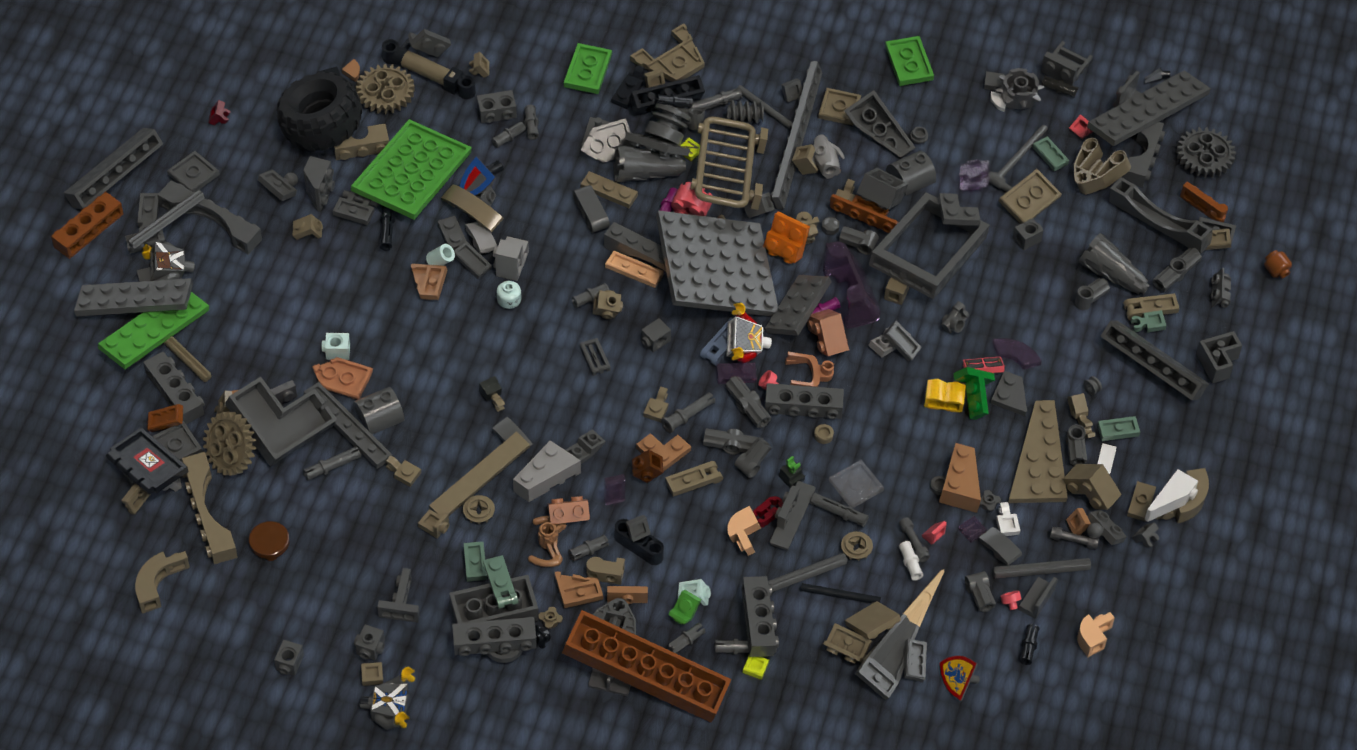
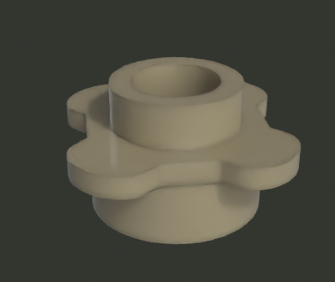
M549 607L546 612L539 614V620H542L543 625L548 629L556 627L563 620V617L556 612L555 607Z

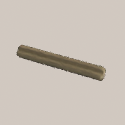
M173 336L164 342L203 382L211 379V373Z

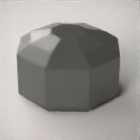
M835 217L825 218L822 220V231L826 235H835L839 232V221Z

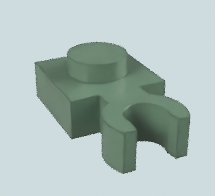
M1162 310L1143 313V318L1139 316L1131 318V324H1139L1134 325V332H1139L1143 328H1146L1147 332L1166 330V322Z

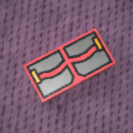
M1001 357L963 360L964 368L970 367L991 373H1003L1005 370Z

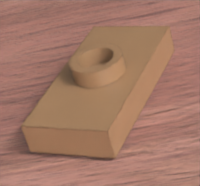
M607 586V603L616 598H622L628 604L648 603V587Z

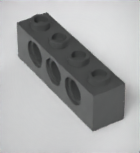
M163 351L143 362L145 373L169 406L183 405V421L185 424L204 415L203 407L205 403L200 396H196L192 384L185 381L183 372L180 369H176L175 362L171 356L167 357Z
M767 383L765 410L772 415L784 414L790 416H809L812 418L842 419L844 389Z
M767 576L743 577L741 590L750 657L774 656L775 649L779 648V637L775 636L774 632L777 629L776 618L772 617V613H774V601H770L772 585L768 584Z
M534 617L452 624L455 655L468 656L470 654H489L491 652L507 653L513 650L529 651L537 648Z

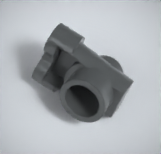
M957 301L949 315L946 314L943 317L941 325L945 332L951 334L953 331L959 333L963 330L965 320L969 317V313L965 310V305Z

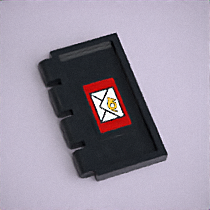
M142 427L109 448L110 452L106 455L109 461L116 465L125 475H128L147 494L160 492L189 472L188 467Z

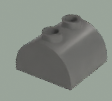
M923 151L915 152L886 167L887 173L909 183L904 194L905 196L936 182L934 165L929 156Z
M391 387L353 401V408L364 427L372 435L405 421L401 404Z

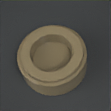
M821 424L815 428L814 438L818 443L828 444L833 440L834 431L831 426Z

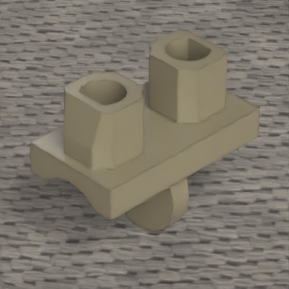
M800 212L796 220L810 226L806 244L813 243L815 236L818 235L817 225L819 219L814 217L812 220V216L808 212Z

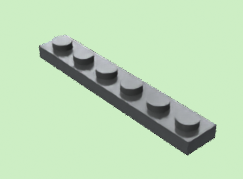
M318 382L304 391L305 395L314 388L325 402L319 412L321 413L324 407L328 406L338 419L333 426L354 447L357 446L358 451L376 469L386 464V460L392 454L326 388Z

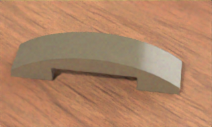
M452 184L441 197L443 201L452 207L459 208L477 220L481 226L490 232L504 219L485 202L457 185Z

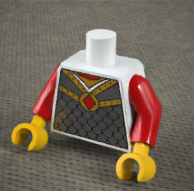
M736 303L733 305L736 310L732 311V315L737 317L728 322L727 356L732 357L733 361L737 360L741 363H746L755 359L762 352L763 348L769 349L772 339L763 336L762 325L757 324L745 312V305L743 303Z

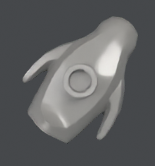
M825 135L816 136L814 138L813 146L815 152L812 161L818 166L823 176L827 179L833 178L841 173L838 155L844 159V154L839 147L829 142Z

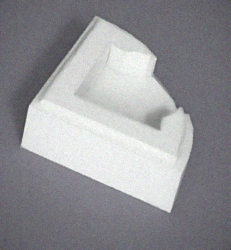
M991 91V102L998 110L1004 112L1006 103L1003 101L1001 94Z

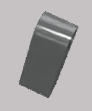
M591 185L572 191L574 201L591 233L610 227L608 216Z

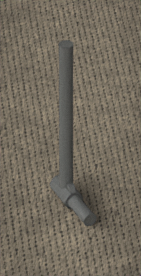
M1042 125L998 173L990 171L985 180L1000 190L1003 189L1008 192L1013 187L1006 183L1004 176L1033 146V143L1037 142L1048 130V127Z

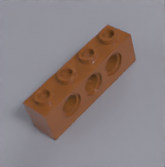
M105 191L90 205L83 208L78 215L70 219L61 229L54 232L51 236L54 248L67 258H72L123 215L121 202Z

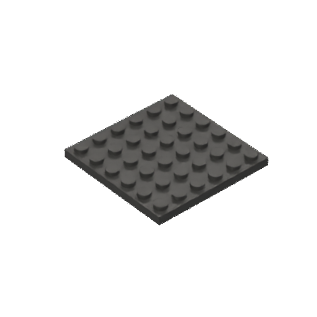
M658 210L656 220L673 305L732 312L736 310L735 306H733L734 304L743 303L747 314L773 316L778 311L760 223Z

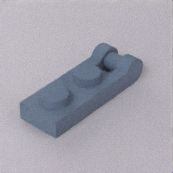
M730 318L700 353V357L709 359L715 366L720 363L723 356L727 353L728 322L733 318Z

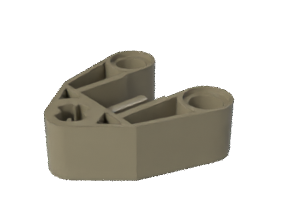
M1086 139L1074 163V179L1080 193L1086 195L1105 189L1129 172L1131 164L1126 153L1121 150L1116 151L1103 163L1100 160L1103 152L1097 139Z

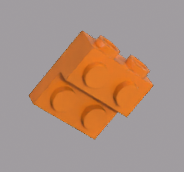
M778 211L774 215L771 230L767 232L764 247L768 250L769 255H779L783 257L784 262L789 264L796 263L803 256L810 226Z

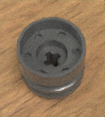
M656 103L654 108L661 113L652 112V115L658 121H649L645 133L649 136L681 145L684 135L678 131V128L687 129L688 126L681 121L690 122L691 117L676 107Z

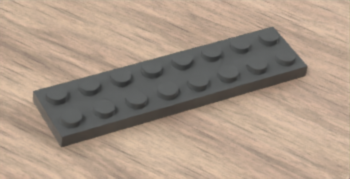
M1184 70L1088 122L1087 128L1112 146H1115L1209 95L1211 88Z

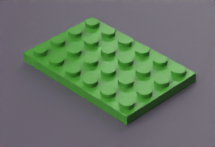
M409 119L351 185V191L415 220L470 155L472 147Z

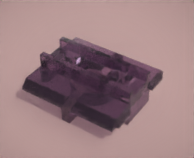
M978 159L961 165L959 174L961 191L970 190L971 193L972 190L982 191V188L988 187L989 161L980 162Z

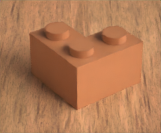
M827 309L811 314L809 321H807V326L810 332L818 336L817 346L822 354L831 356L849 350L840 313Z

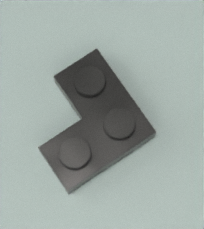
M939 193L938 201L943 224L979 226L980 215L978 207H960L958 194Z

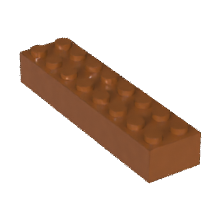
M581 610L562 651L564 655L711 723L732 680Z

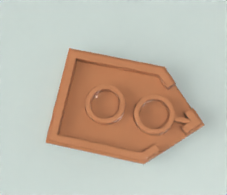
M339 357L331 359L330 362L312 366L319 383L324 388L354 399H360L373 372V368Z

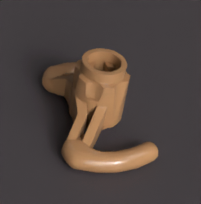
M549 515L534 518V525L542 524L539 526L538 532L539 545L548 550L552 559L543 560L530 555L528 561L541 567L559 566L563 558L557 548L558 536L566 528V523L553 524L550 522Z

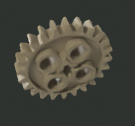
M384 64L383 68L377 65V69L370 67V72L364 71V76L360 75V80L357 81L356 91L361 104L364 103V108L370 107L371 112L377 109L378 114L381 110H384V113L387 114L388 110L394 113L395 108L401 111V106L407 107V102L411 103V97H414L415 87L411 74H406V70L401 71L400 66L394 69L393 64L390 68H387V65Z
M236 412L216 414V417L211 418L212 423H207L209 430H204L207 437H204L203 440L207 444L203 448L208 450L205 453L206 456H210L208 463L213 462L212 468H218L217 473H223V475L231 476L243 473V470L248 469L247 465L252 464L250 458L255 457L252 450H255L256 447L252 443L256 439L251 437L254 434V431H249L251 424H246L247 419L242 418V415L236 414Z

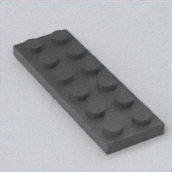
M191 278L82 285L74 312L76 316L184 310L188 306L193 282Z

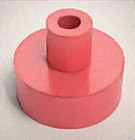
M768 370L760 378L759 386L766 390L767 383L779 384L776 382L777 375Z
M1011 591L1000 595L1002 604H1009L1010 610L1017 609L1016 602L1022 599L1020 591Z

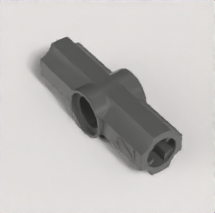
M1190 247L1182 255L1172 259L1170 265L1153 279L1152 283L1155 285V288L1160 292H1165L1175 282L1183 280L1184 275L1201 261L1202 256L1195 247Z
M734 376L730 378L726 383V389L735 399L739 411L742 414L746 413L757 428L767 426L771 421V416L761 405L758 394L754 390L750 391L740 377Z
M706 428L703 445L721 448L726 453L735 455L740 452H747L758 437L743 435L742 431L738 429H729L726 432Z

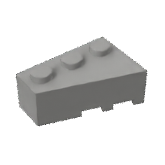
M549 441L513 479V492L530 502L550 491V488L563 484L571 476L581 474V460L552 441Z

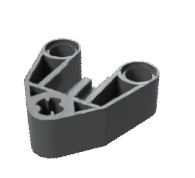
M616 598L594 612V616L618 627L623 626L622 629L636 635V619L624 599Z

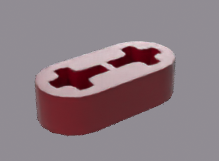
M772 496L753 510L761 528L767 526L775 519L778 508L773 507L771 509V504L782 508L781 498Z

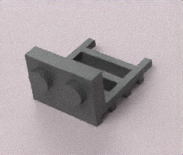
M1062 41L1053 53L1046 52L1041 72L1072 87L1074 82L1079 79L1080 74L1084 72V69L1089 66L1093 56L1089 55L1086 59L1064 48L1065 42Z

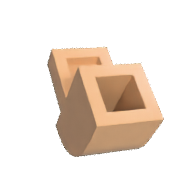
M748 506L731 517L728 523V535L733 543L737 542L741 552L745 550L748 556L755 553L748 535L761 529L751 507Z
M1111 612L1105 615L1100 614L1094 620L1088 614L1082 620L1077 640L1087 657L1105 649L1107 638L1103 632L1112 628L1115 619Z

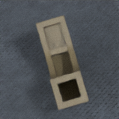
M1205 468L1188 470L1185 473L1198 480L1196 487L1198 493L1193 500L1189 499L1186 505L1157 517L1156 520H1168L1176 517L1177 523H1182L1199 513L1204 505L1209 489V479Z
M185 551L174 553L167 558L164 552L158 553L142 566L135 583L136 595L142 614L161 607L157 588L165 577L190 568Z

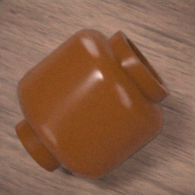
M1275 250L1265 257L1264 266L1273 278L1280 277L1283 279L1290 274L1289 270L1292 267V262L1285 252Z

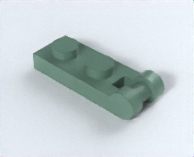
M503 555L483 560L498 609L505 608V605L518 604L517 594Z

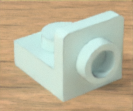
M702 579L679 582L678 598L683 590H687L702 599L701 603L703 606L708 605L711 591Z

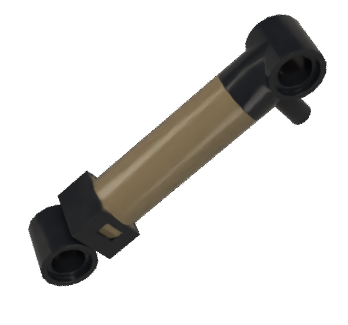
M409 38L402 46H399V43L393 39L385 40L382 43V57L385 63L398 64L444 86L445 91L453 95L458 91V95L462 99H471L475 96V78L472 75L464 74L463 71L455 67L448 69L409 51L408 49L411 46Z

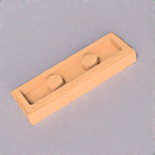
M616 251L612 252L605 263V268L653 288H656L664 275L663 270Z

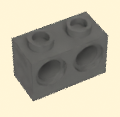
M512 90L477 95V108L481 124L517 118L516 103Z

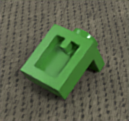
M683 590L675 607L669 611L668 615L673 617L675 622L686 624L693 619L702 599L687 590Z

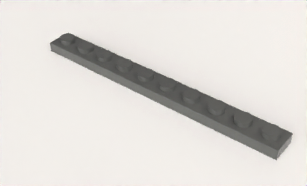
M811 61L809 69H807V77L805 82H803V91L799 96V104L795 110L794 122L791 123L790 136L787 137V146L783 151L782 163L779 165V174L775 179V188L771 193L772 202L775 203L777 209L785 208L796 169L792 159L796 148L803 144L823 74L818 61Z

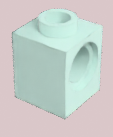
M326 333V340H322V352H325L327 360L336 357L349 360V333Z

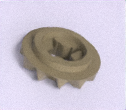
M482 495L470 497L463 506L465 518H468L471 523L477 522L480 524L484 521L488 522L490 518H493L495 511L492 500ZM478 505H480L482 510L480 515L476 511Z
M850 532L843 537L841 549L845 555L849 556L850 560L854 558L859 561L862 558L866 559L872 553L873 543L865 533ZM860 542V548L854 551V546Z

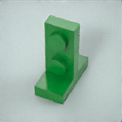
M970 367L953 373L955 381L964 382L966 385L970 419L976 420L988 415L985 385L995 381L994 373Z

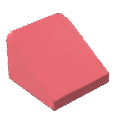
M1081 114L1069 127L1081 139L1093 132L1087 128L1089 121Z
M942 521L932 525L922 534V537L931 545L934 544L945 534L947 522Z

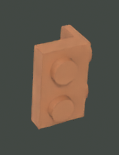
M583 496L571 497V501L564 502L563 498L551 499L552 503H547L550 522L553 524L590 519L588 500L583 499Z

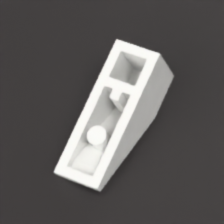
M1177 469L1147 509L1145 520L1149 522L1186 505L1189 499L1193 500L1198 493V489H1196L1198 480Z

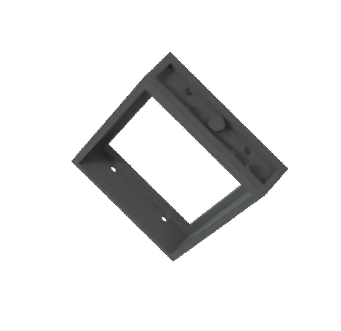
M926 192L872 251L869 266L934 299L984 242L990 225L981 220L979 226L956 225L972 233V236L937 276L928 273L887 251L924 209L941 217L938 198Z

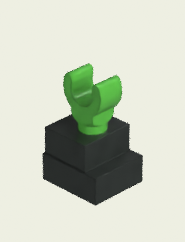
M791 456L786 460V465L781 467L779 477L789 488L792 485L796 486L798 481H805L801 464L796 463L794 456Z

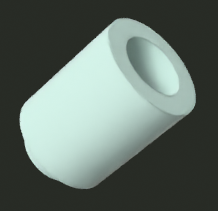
M443 244L430 251L426 256L428 265L444 266L454 260L455 252L450 245Z

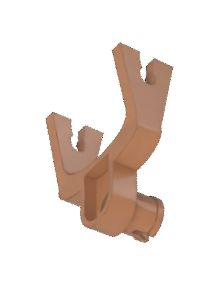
M788 352L785 361L786 365L807 363L812 372L811 383L791 380L790 385L818 387L819 382H828L833 378V362L827 360L822 365H818V361L813 355Z

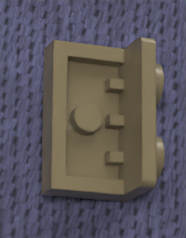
M835 623L827 641H824L823 644L827 646V651L835 655L840 652L846 655L845 660L855 664L856 661L863 662L872 640Z

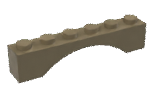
M205 452L182 458V462L188 467L189 471L182 477H187L188 482H185L188 494L192 493L193 498H190L193 510L197 509L198 514H195L197 524L203 527L200 533L203 542L207 541L208 546H205L208 558L212 557L214 564L238 558L231 531L216 522L205 505V494L212 479Z

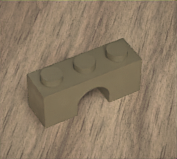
M386 124L367 126L368 135L365 138L355 139L351 136L349 139L344 140L342 144L333 146L336 160L379 154L389 143Z

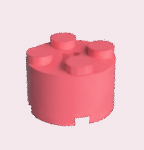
M686 182L685 185L680 184L671 202L674 213L706 216L712 203L698 199L694 190L690 189L691 182Z

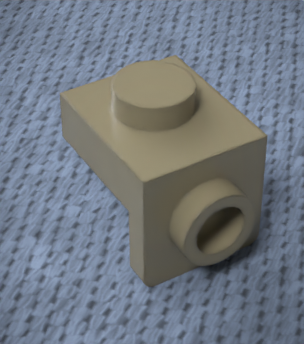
M312 214L293 221V237L298 240L310 234H313L318 239L322 237L323 225Z
M430 509L418 522L420 529L437 539L450 526L449 516L446 513L440 516Z

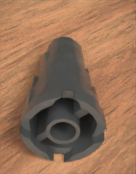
M617 145L615 148L614 158H616V161L613 163V172L616 182L622 183L647 180L649 178H665V176H679V174L686 170V161H683L682 158L664 156L646 149H637L623 145Z
M1099 233L1089 244L1090 247L1084 251L1078 261L1081 266L1134 293L1144 294L1150 287L1148 284L1149 280L1145 278L1143 273L1102 233Z

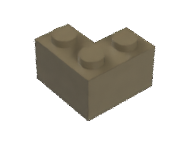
M1076 464L1063 478L1068 490L1072 494H1086L1094 509L1108 510L1122 495L1103 464Z

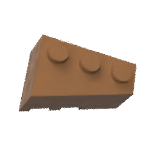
M955 443L940 503L975 513L978 512L981 496L975 448Z

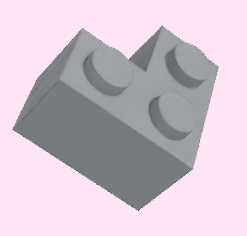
M508 236L506 240H500L499 245L495 246L493 251V257H495L493 267L496 268V276L518 281L529 253L528 241Z

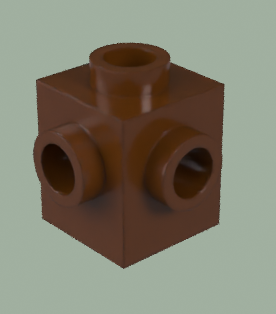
M647 450L633 458V476L647 483L663 474V457L651 450Z

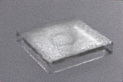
M862 460L829 477V482L846 503L852 507L858 506L884 490L882 484Z

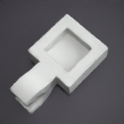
M1008 502L1000 503L1001 508H998L999 516L996 518L998 530L1005 536L1019 535L1020 527L1017 514H1010Z

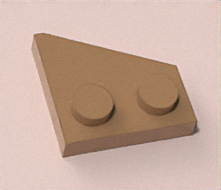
M411 264L420 299L439 300L447 274L446 266Z

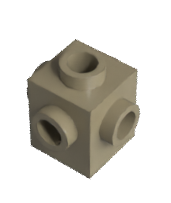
M599 290L594 296L592 314L600 315L605 319L615 318L618 313H621L623 308L621 294H616L611 290Z

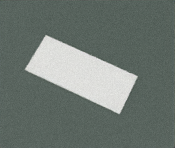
M1102 443L1098 464H1103L1110 474L1117 447Z

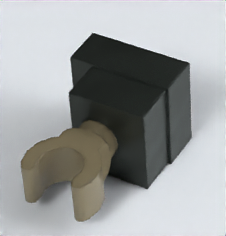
M493 376L480 382L479 393L486 401L492 399L497 412L505 409L503 406L505 403L500 397L502 388L497 378Z

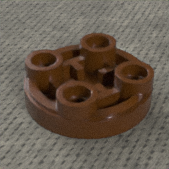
M267 521L260 523L252 529L249 535L250 548L255 555L268 561H274L287 550L290 544L289 533L278 522Z

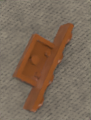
M832 194L830 198V208L863 221L870 226L882 229L887 233H890L899 223L887 217L889 209H882L877 206V203L866 201L861 196L856 195L852 202L835 194Z

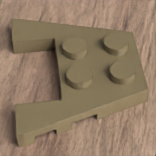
M684 23L671 31V35L680 44L656 59L650 56L643 48L630 55L631 62L643 66L649 71L661 68L664 72V78L671 82L688 78L703 69L705 65Z

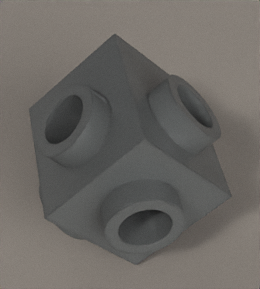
M365 624L361 634H357L354 640L356 654L363 659L376 661L378 654H382L385 647L384 630Z

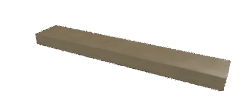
M516 431L432 502L429 508L440 516L444 513L450 516L470 497L530 447V444Z

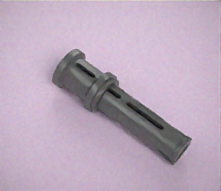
M708 392L684 409L675 410L674 414L668 418H662L661 422L664 429L668 433H673L678 426L687 424L689 418L714 404L715 398L709 399L713 395Z

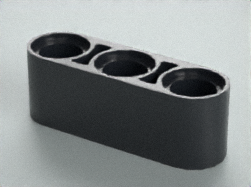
M619 519L616 521L614 538L619 544L651 565L662 563L664 559V545L660 540L650 534L633 542L629 537L626 522L629 520Z

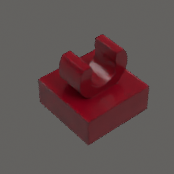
M218 100L211 108L209 124L215 126L218 121L222 124H226L229 121L227 116L231 111L224 109L225 102Z

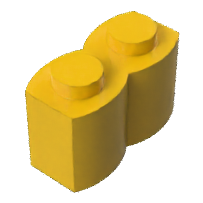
M940 379L928 380L924 407L936 410L944 409L950 412H962L966 385L956 381L946 383Z

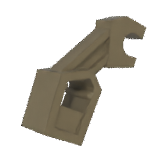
M1084 393L1067 397L1071 415L1077 419L1079 425L1083 426L1086 431L1085 438L1095 437V432H1092L1091 429L1093 423L1086 417L1088 416V407Z

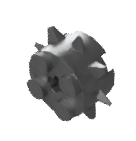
M1016 68L1010 70L1006 76H999L1003 84L1002 87L995 90L1001 92V97L1006 103L1007 108L1011 110L1031 108L1034 102L1041 101L1037 92L1044 88V86L1039 85V80L1034 73H1028L1027 69Z

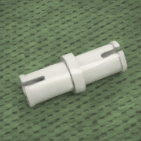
M910 541L902 542L899 548L904 558L903 563L908 568L911 579L914 581L919 580L923 577V572L918 563L919 558L915 555Z

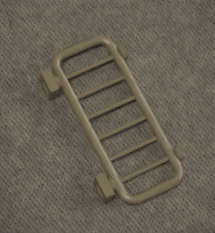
M713 116L706 118L698 126L697 133L701 134L697 173L696 179L692 178L690 189L694 190L696 197L704 202L742 208L749 201H752L751 209L758 210L762 198L763 184L756 183L754 190H750L754 148L757 145V153L764 154L768 129L761 127L760 134H756L755 128L745 122ZM710 124H719L744 129L749 132V135L715 130L709 127ZM709 132L747 139L748 145L745 147L709 140L708 135ZM711 143L746 150L747 155L746 158L708 151L707 144ZM706 154L745 161V169L706 162ZM705 165L745 173L744 180L704 173ZM703 177L743 184V192L703 184ZM702 188L742 195V200L737 201L707 195L702 192Z

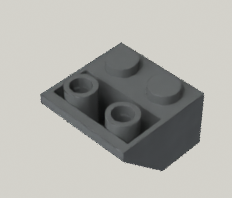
M310 156L304 168L306 193L316 210L321 212L323 206H326L328 203L330 191L332 192L335 187V181H333L334 170L331 167V161Z

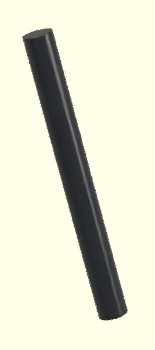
M805 583L801 585V591L872 604L876 601L879 603L881 601V597Z

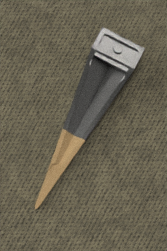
M944 570L938 572L900 616L901 621L889 629L865 656L855 673L885 700L891 696L899 684L903 673L905 641L908 638L915 640L925 613L944 574Z

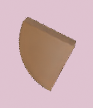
M353 59L342 69V74L355 82L359 79L360 66Z

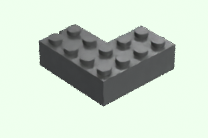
M262 377L230 395L225 402L230 412L241 414L242 418L247 419L246 424H251L249 431H254L251 437L256 439L253 444L270 467L332 428L338 420L328 406L324 407L321 413L318 412L325 402L315 388L283 408Z

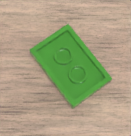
M920 36L885 42V48L899 86L934 80V74Z
M578 43L564 80V87L599 94L612 56V50Z

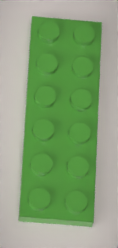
M191 292L187 309L143 312L98 343V349L123 369H127L171 336H174L208 312L209 305Z

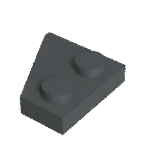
M1004 371L990 404L1026 416L1027 406L1023 378Z

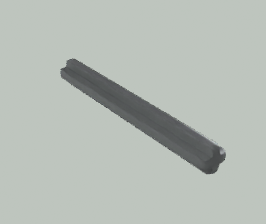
M200 190L195 191L128 239V244L133 249L141 245L205 198L203 192Z
M844 553L835 555L769 580L768 584L772 585V592L843 566L847 564V557Z
M1089 558L996 566L993 569L994 578L1090 570L1091 561Z

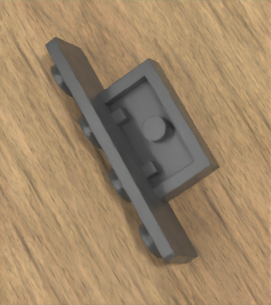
M798 481L796 486H791L789 492H785L782 499L784 504L782 508L778 507L775 514L777 527L770 540V545L789 550L815 492V486Z

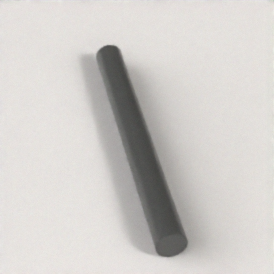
M739 85L737 87L741 90L744 97L751 102L755 101L757 106L762 101L743 86ZM763 101L764 111L791 130L792 122Z

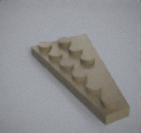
M1055 400L1035 401L1008 503L1067 502Z

